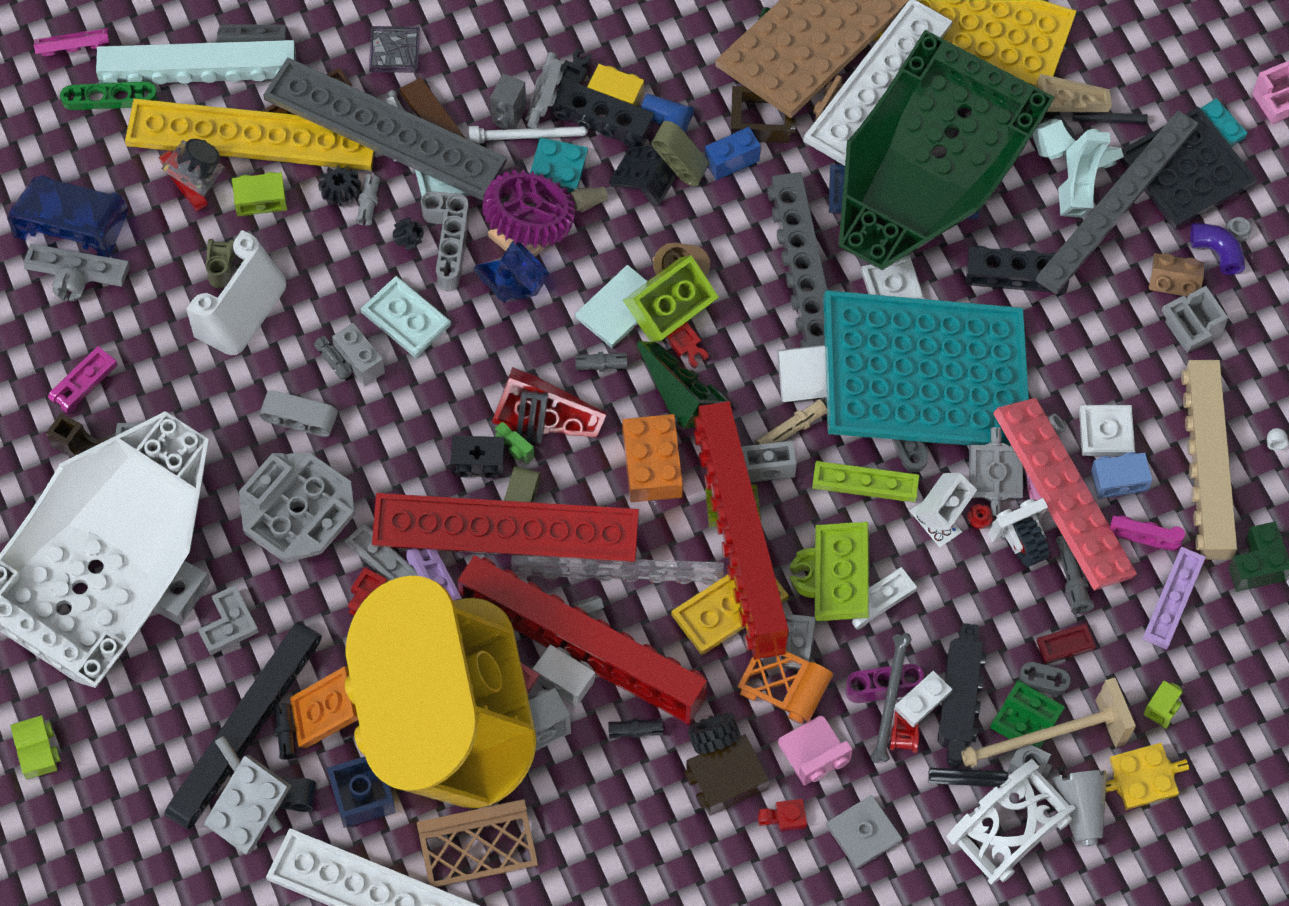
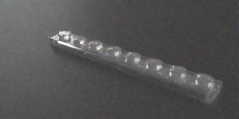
M512 555L511 568L512 572L520 578H531L532 576H543L546 579L570 577L573 580H583L585 578H596L600 581L623 579L626 582L649 580L653 583H662L666 580L676 581L680 584H688L691 581L712 585L723 578L724 563L636 559V563Z

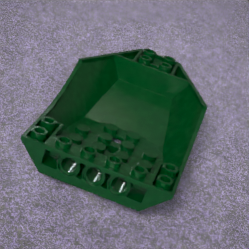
M924 30L885 93L860 127L847 140L839 247L883 271L979 211L1011 169L1055 97ZM962 108H968L972 114L967 118H962L958 115V111ZM950 128H955L959 131V135L955 138H949L945 135V132ZM936 146H943L947 150L943 158H935L932 155V150Z

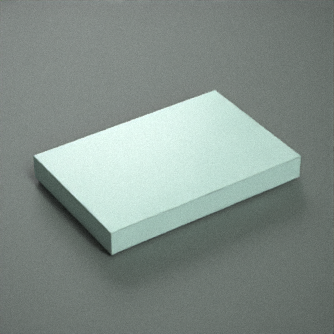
M625 266L575 313V318L609 347H615L638 325L623 299L648 281L630 266Z
M397 276L361 308L362 314L415 358L451 326V321Z

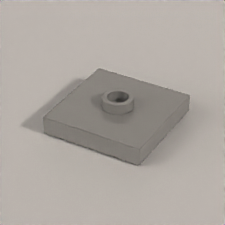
M872 795L826 822V827L856 870L902 842L901 836Z

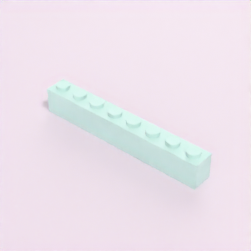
M294 40L97 47L96 73L99 84L150 82L155 84L179 82L187 84L190 82L212 83L215 81L237 82L240 80L263 81L264 79H274L287 57L296 61V49Z

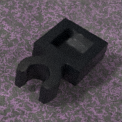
M577 48L573 52V62L565 60L560 68L563 75L558 85H561L563 79L582 85L588 75L586 68L591 64V54H588L585 59H579L580 49Z

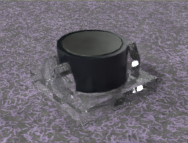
M190 139L187 142L181 141L161 169L200 195L205 196L225 167L219 163L220 156L215 146H212L206 140Z

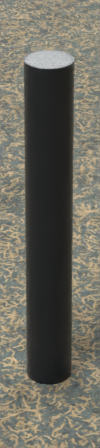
M1073 112L1072 120L1073 122L1147 124L1148 114Z

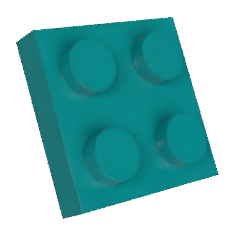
M540 138L530 174L532 171L538 176H541L543 173L544 178L549 179L552 177L553 183L560 182V188H566L568 193L573 192L575 188L579 187L588 155V147Z

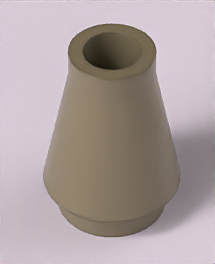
M604 186L598 188H575L573 192L569 193L572 195V201L575 203L574 209L581 213L608 200V194Z

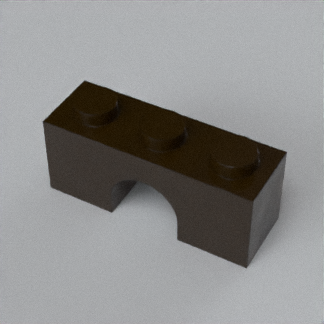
M62 413L58 415L46 432L51 447L70 457H74L109 440L105 436L101 441L95 439L85 431L81 423Z

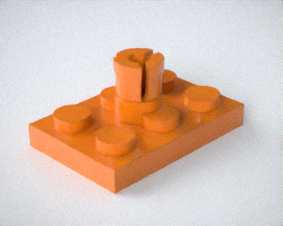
M348 667L340 668L290 697L298 747L308 748L358 720L356 706L351 702L345 690V679L347 676H350Z

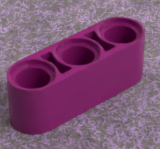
M903 664L897 698L905 697L923 680L924 673L918 665ZM892 666L856 671L850 674L845 688L846 697L853 703L885 700L888 687L880 686L878 681L886 680L889 682ZM912 676L917 679V682L909 683L904 678ZM860 684L865 689L856 691L852 688V685Z

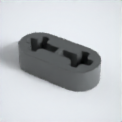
M1028 662L1020 670L1019 681L1036 691L1060 696L1067 692L1070 685V676L1065 670L1036 662ZM1030 671L1035 672L1036 677H1034L1033 681L1028 679L1027 674ZM1056 677L1061 678V683L1063 684L1060 687L1054 686Z

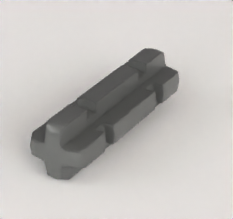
M327 337L317 338L314 347L319 353L322 352L321 356L332 370L336 369V375L342 380L350 377L352 373L351 367L347 363L344 364L345 360L333 345L330 346L331 342Z

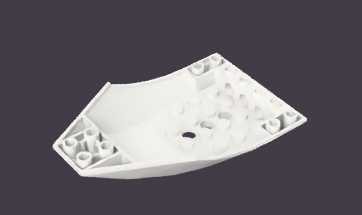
M165 411L60 463L42 495L0 553V632L75 682L96 688L146 622L190 552L209 439ZM93 560H99L104 564L103 570L98 574L91 573L88 570V565ZM67 574L69 575V578H70V583H69V585L67 584V583H68V576H67ZM78 583H84L88 586V589L84 594H76L73 592V587ZM61 604H69L72 610L67 615H60L57 613V608Z

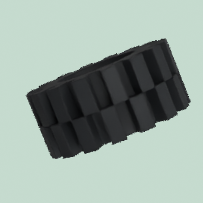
M728 712L718 713L716 716H708V719L703 718L699 723H694L687 730L693 748L698 754H706L709 751L715 752L716 749L721 750L724 746H729L732 742H736L741 736L733 714H728Z

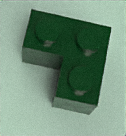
M1276 521L1250 527L1245 538L1249 553L1233 556L1228 567L1236 592L1287 581L1289 576V557Z

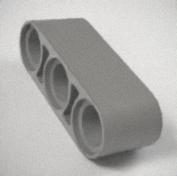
M271 390L265 396L259 417L263 421L321 437L330 436L338 411L333 406Z

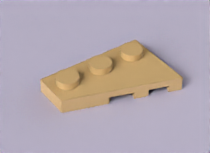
M1040 74L1037 80L1038 89L1055 97L1047 112H1109L1112 106L1109 89Z

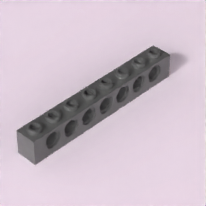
M802 173L772 176L771 186H767L769 201H774L775 208H772L774 223L778 222L779 225L777 230L778 244H783L784 251H781L783 266H788L789 273H786V282L788 288H792L794 294L791 295V305L793 311L797 310L798 318H795L796 329L798 333L802 332L803 340H800V346L825 345L823 294L827 290ZM789 200V201H792L793 203L787 204V203H785L784 201ZM795 222L797 225H790L788 223ZM793 244H801L802 247H795ZM803 265V266H806L807 268H806V269H800V268H798V266ZM808 287L812 291H804L802 288ZM807 310H815L817 313L811 314ZM820 332L822 335L814 336L812 333Z

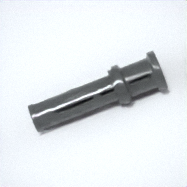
M1063 535L1056 538V543L1067 580L1065 590L1069 593L1072 602L1071 612L1074 614L1089 612L1095 606L1088 594L1089 583L1083 578L1079 563Z

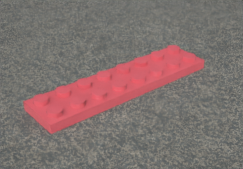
M1032 398L998 407L993 412L1040 497L1045 500L1048 511L1093 590L1095 591L1132 579L1137 574L1113 531L1109 530L1110 526L1038 400Z

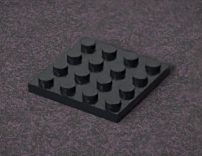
M1199 106L1185 114L1198 122L1197 129L1144 190L1174 230L1254 186L1257 182V178ZM1164 126L1121 149L1124 157L1119 160L1126 169L1132 165Z

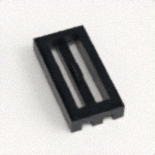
M528 389L522 390L517 433L527 442L541 444L543 441L549 393L543 392L541 394L534 390L533 392H529ZM527 398H530L532 400L527 435H523ZM537 400H541L537 437H534L533 430Z

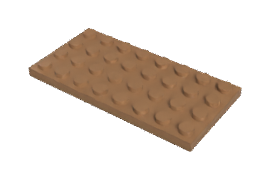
M779 0L716 59V67L792 118L897 17L909 0Z

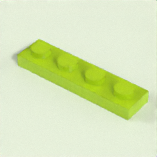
M816 461L812 489L916 503L919 475Z

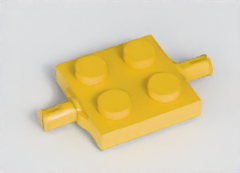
M1162 742L1110 756L1109 762L1113 771V780L1106 782V792L1116 790L1122 797L1126 810L1178 796L1179 791L1174 776L1175 773L1189 770L1188 762L1184 759L1171 763L1166 757Z

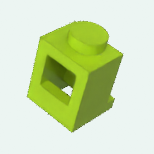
M1163 681L1147 705L1143 715L1167 729L1173 716L1176 715L1182 705V702L1178 700L1183 690L1174 683Z

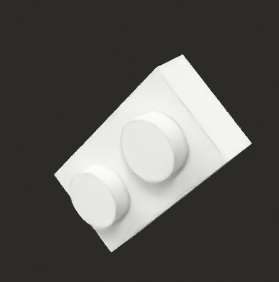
M932 671L901 699L894 709L912 727H915L952 692V688Z

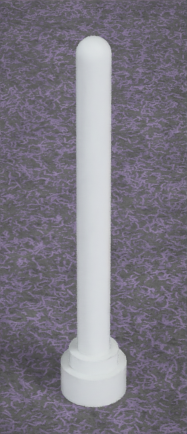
M469 126V140L480 145L485 140L585 136L588 130L584 126L484 131V128H479V126Z

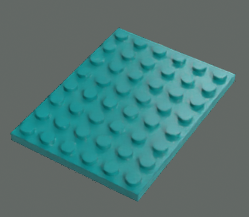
M828 290L824 292L828 434L969 446L986 445L991 443V428H1001L993 412L998 407L1029 400L1023 308ZM1001 430V443L1011 446L1005 433Z

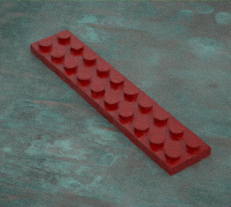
M376 493L372 546L636 563L639 509Z

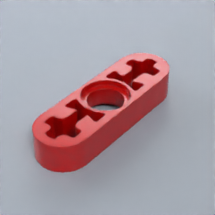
M167 151L158 157L166 172L193 208L198 212L206 207L208 203L191 178L181 171L173 154Z

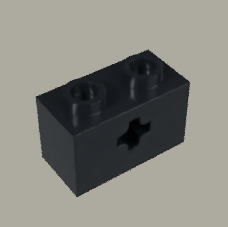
M452 435L450 461L452 475L464 478L471 475H481L485 478L504 476V437Z

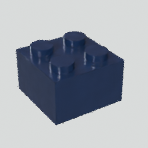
M366 757L327 767L343 828L396 813L390 786L375 775Z

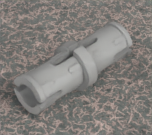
M370 174L364 177L362 194L358 198L360 206L356 222L360 225H363L365 218L366 226L372 224L374 207L378 204L377 191L380 183V178L373 175L371 184Z

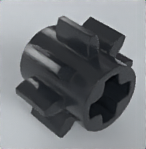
M407 217L394 224L396 229L393 230V239L398 246L405 245L406 250H410L422 243L421 238L424 236V230L418 221L411 222L410 217Z

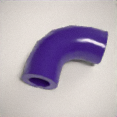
M1205 223L1191 224L1190 242L1192 249L1205 248L1214 251L1219 257L1220 272L1223 274L1235 275L1245 270V258L1241 244L1231 232L1218 225Z

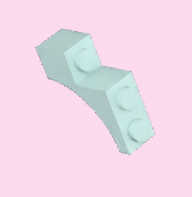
M1050 119L1039 124L1033 133L1039 156L1056 159L1064 155L1067 162L1066 150L1076 141L1069 135L1062 120ZM1107 147L1102 154L1098 168H1108L1117 164L1116 160L1124 157L1121 148Z
M1098 129L1087 130L1066 150L1068 179L1058 188L1060 216L1084 218L1094 209L1093 195L1096 172L1102 154L1111 142L1110 133L1100 132Z

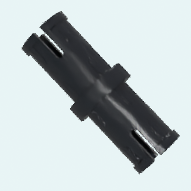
M281 703L282 708H280L279 704L274 706L277 726L274 729V733L278 737L279 758L281 760H289V755H291V759L297 756L294 742L296 727L292 723L291 704Z
M632 718L629 721H609V739L620 737L639 739L640 736L663 735L662 718L648 720Z

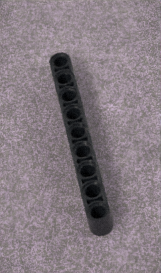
M299 621L293 625L169 802L164 813L165 817L187 830H190L195 825L233 770L215 741L225 736L238 758L241 759L274 711V706L279 704L319 646L322 639L320 633Z

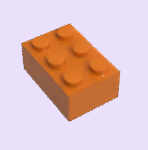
M674 414L622 419L630 503L682 498L683 484Z

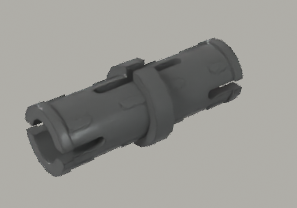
M598 352V354L575 355L576 371L599 370V372H604V369H627L626 352L616 354Z

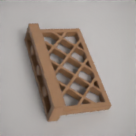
M524 799L417 822L428 882L430 886L435 888L538 866ZM522 819L524 831L519 839L505 831L511 821ZM505 823V825L503 826V828H501V827H499V826L497 825V824ZM492 826L500 831L492 845L479 837L484 827ZM478 829L476 834H474L470 830ZM459 832H465L473 837L465 850L452 843V840ZM452 834L449 840L443 837L445 835ZM502 834L516 842L508 855L495 847ZM525 834H526L527 844H525L524 842H522V839L524 838ZM437 837L446 843L438 856L427 849V839ZM475 840L489 847L481 861L468 853ZM519 844L529 850L531 861L519 863L511 858ZM449 845L462 853L454 867L441 859ZM492 850L506 858L500 868L492 869L484 863ZM429 856L435 859L432 865ZM465 856L478 863L472 874L466 875L457 869ZM438 861L451 869L446 879L434 881L432 870ZM508 861H510V862H512V863L514 864V865L505 866ZM481 866L487 869L486 871L478 872ZM454 872L460 875L458 877L451 878Z

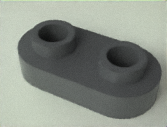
M892 439L896 452L906 470L920 472L926 467L928 453L923 442ZM916 458L919 462L912 463L910 459Z

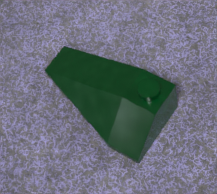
M638 341L637 347L669 412L674 414V417L677 419L676 422L681 427L686 429L695 428L694 417H698L699 406L729 401L712 384L706 387L698 381L697 377L699 375L696 372L680 367L678 365L679 359L658 343Z

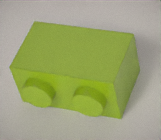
M267 172L263 175H242L238 178H232L237 217L287 211L282 172Z

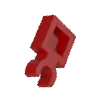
M687 322L665 337L679 357H682L684 354L688 355V363L692 368L695 369L698 366L694 356L699 355L704 361L708 359V353L704 349L697 347L701 339Z

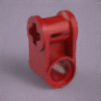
M896 710L891 729L890 750L894 751L895 748L912 750L913 753H917L919 723L912 727Z

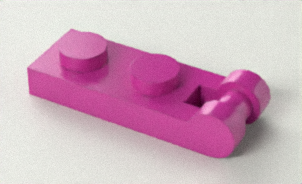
M97 346L52 389L48 398L53 403H59L61 409L67 414L72 413L78 403L118 366L117 361ZM70 390L72 394L67 398L65 393Z
M1113 516L1109 529L1113 531L1116 538L1170 551L1179 550L1185 537V531L1181 527L1175 526L1172 529L1159 527L1153 522L1142 523L1134 521L1128 516Z

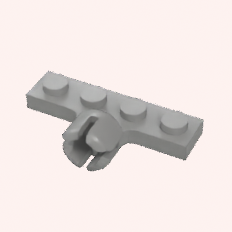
M30 244L23 262L24 269L56 275L52 284L53 293L65 301L68 292H72L69 298L70 302L79 299L85 284L91 281L122 287L129 270V261Z

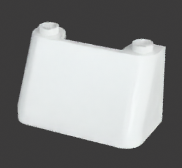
M243 230L235 239L233 249L235 254L244 260L218 298L208 293L199 294L186 309L194 337L228 355H237L245 349L286 289V279L282 271L257 238Z

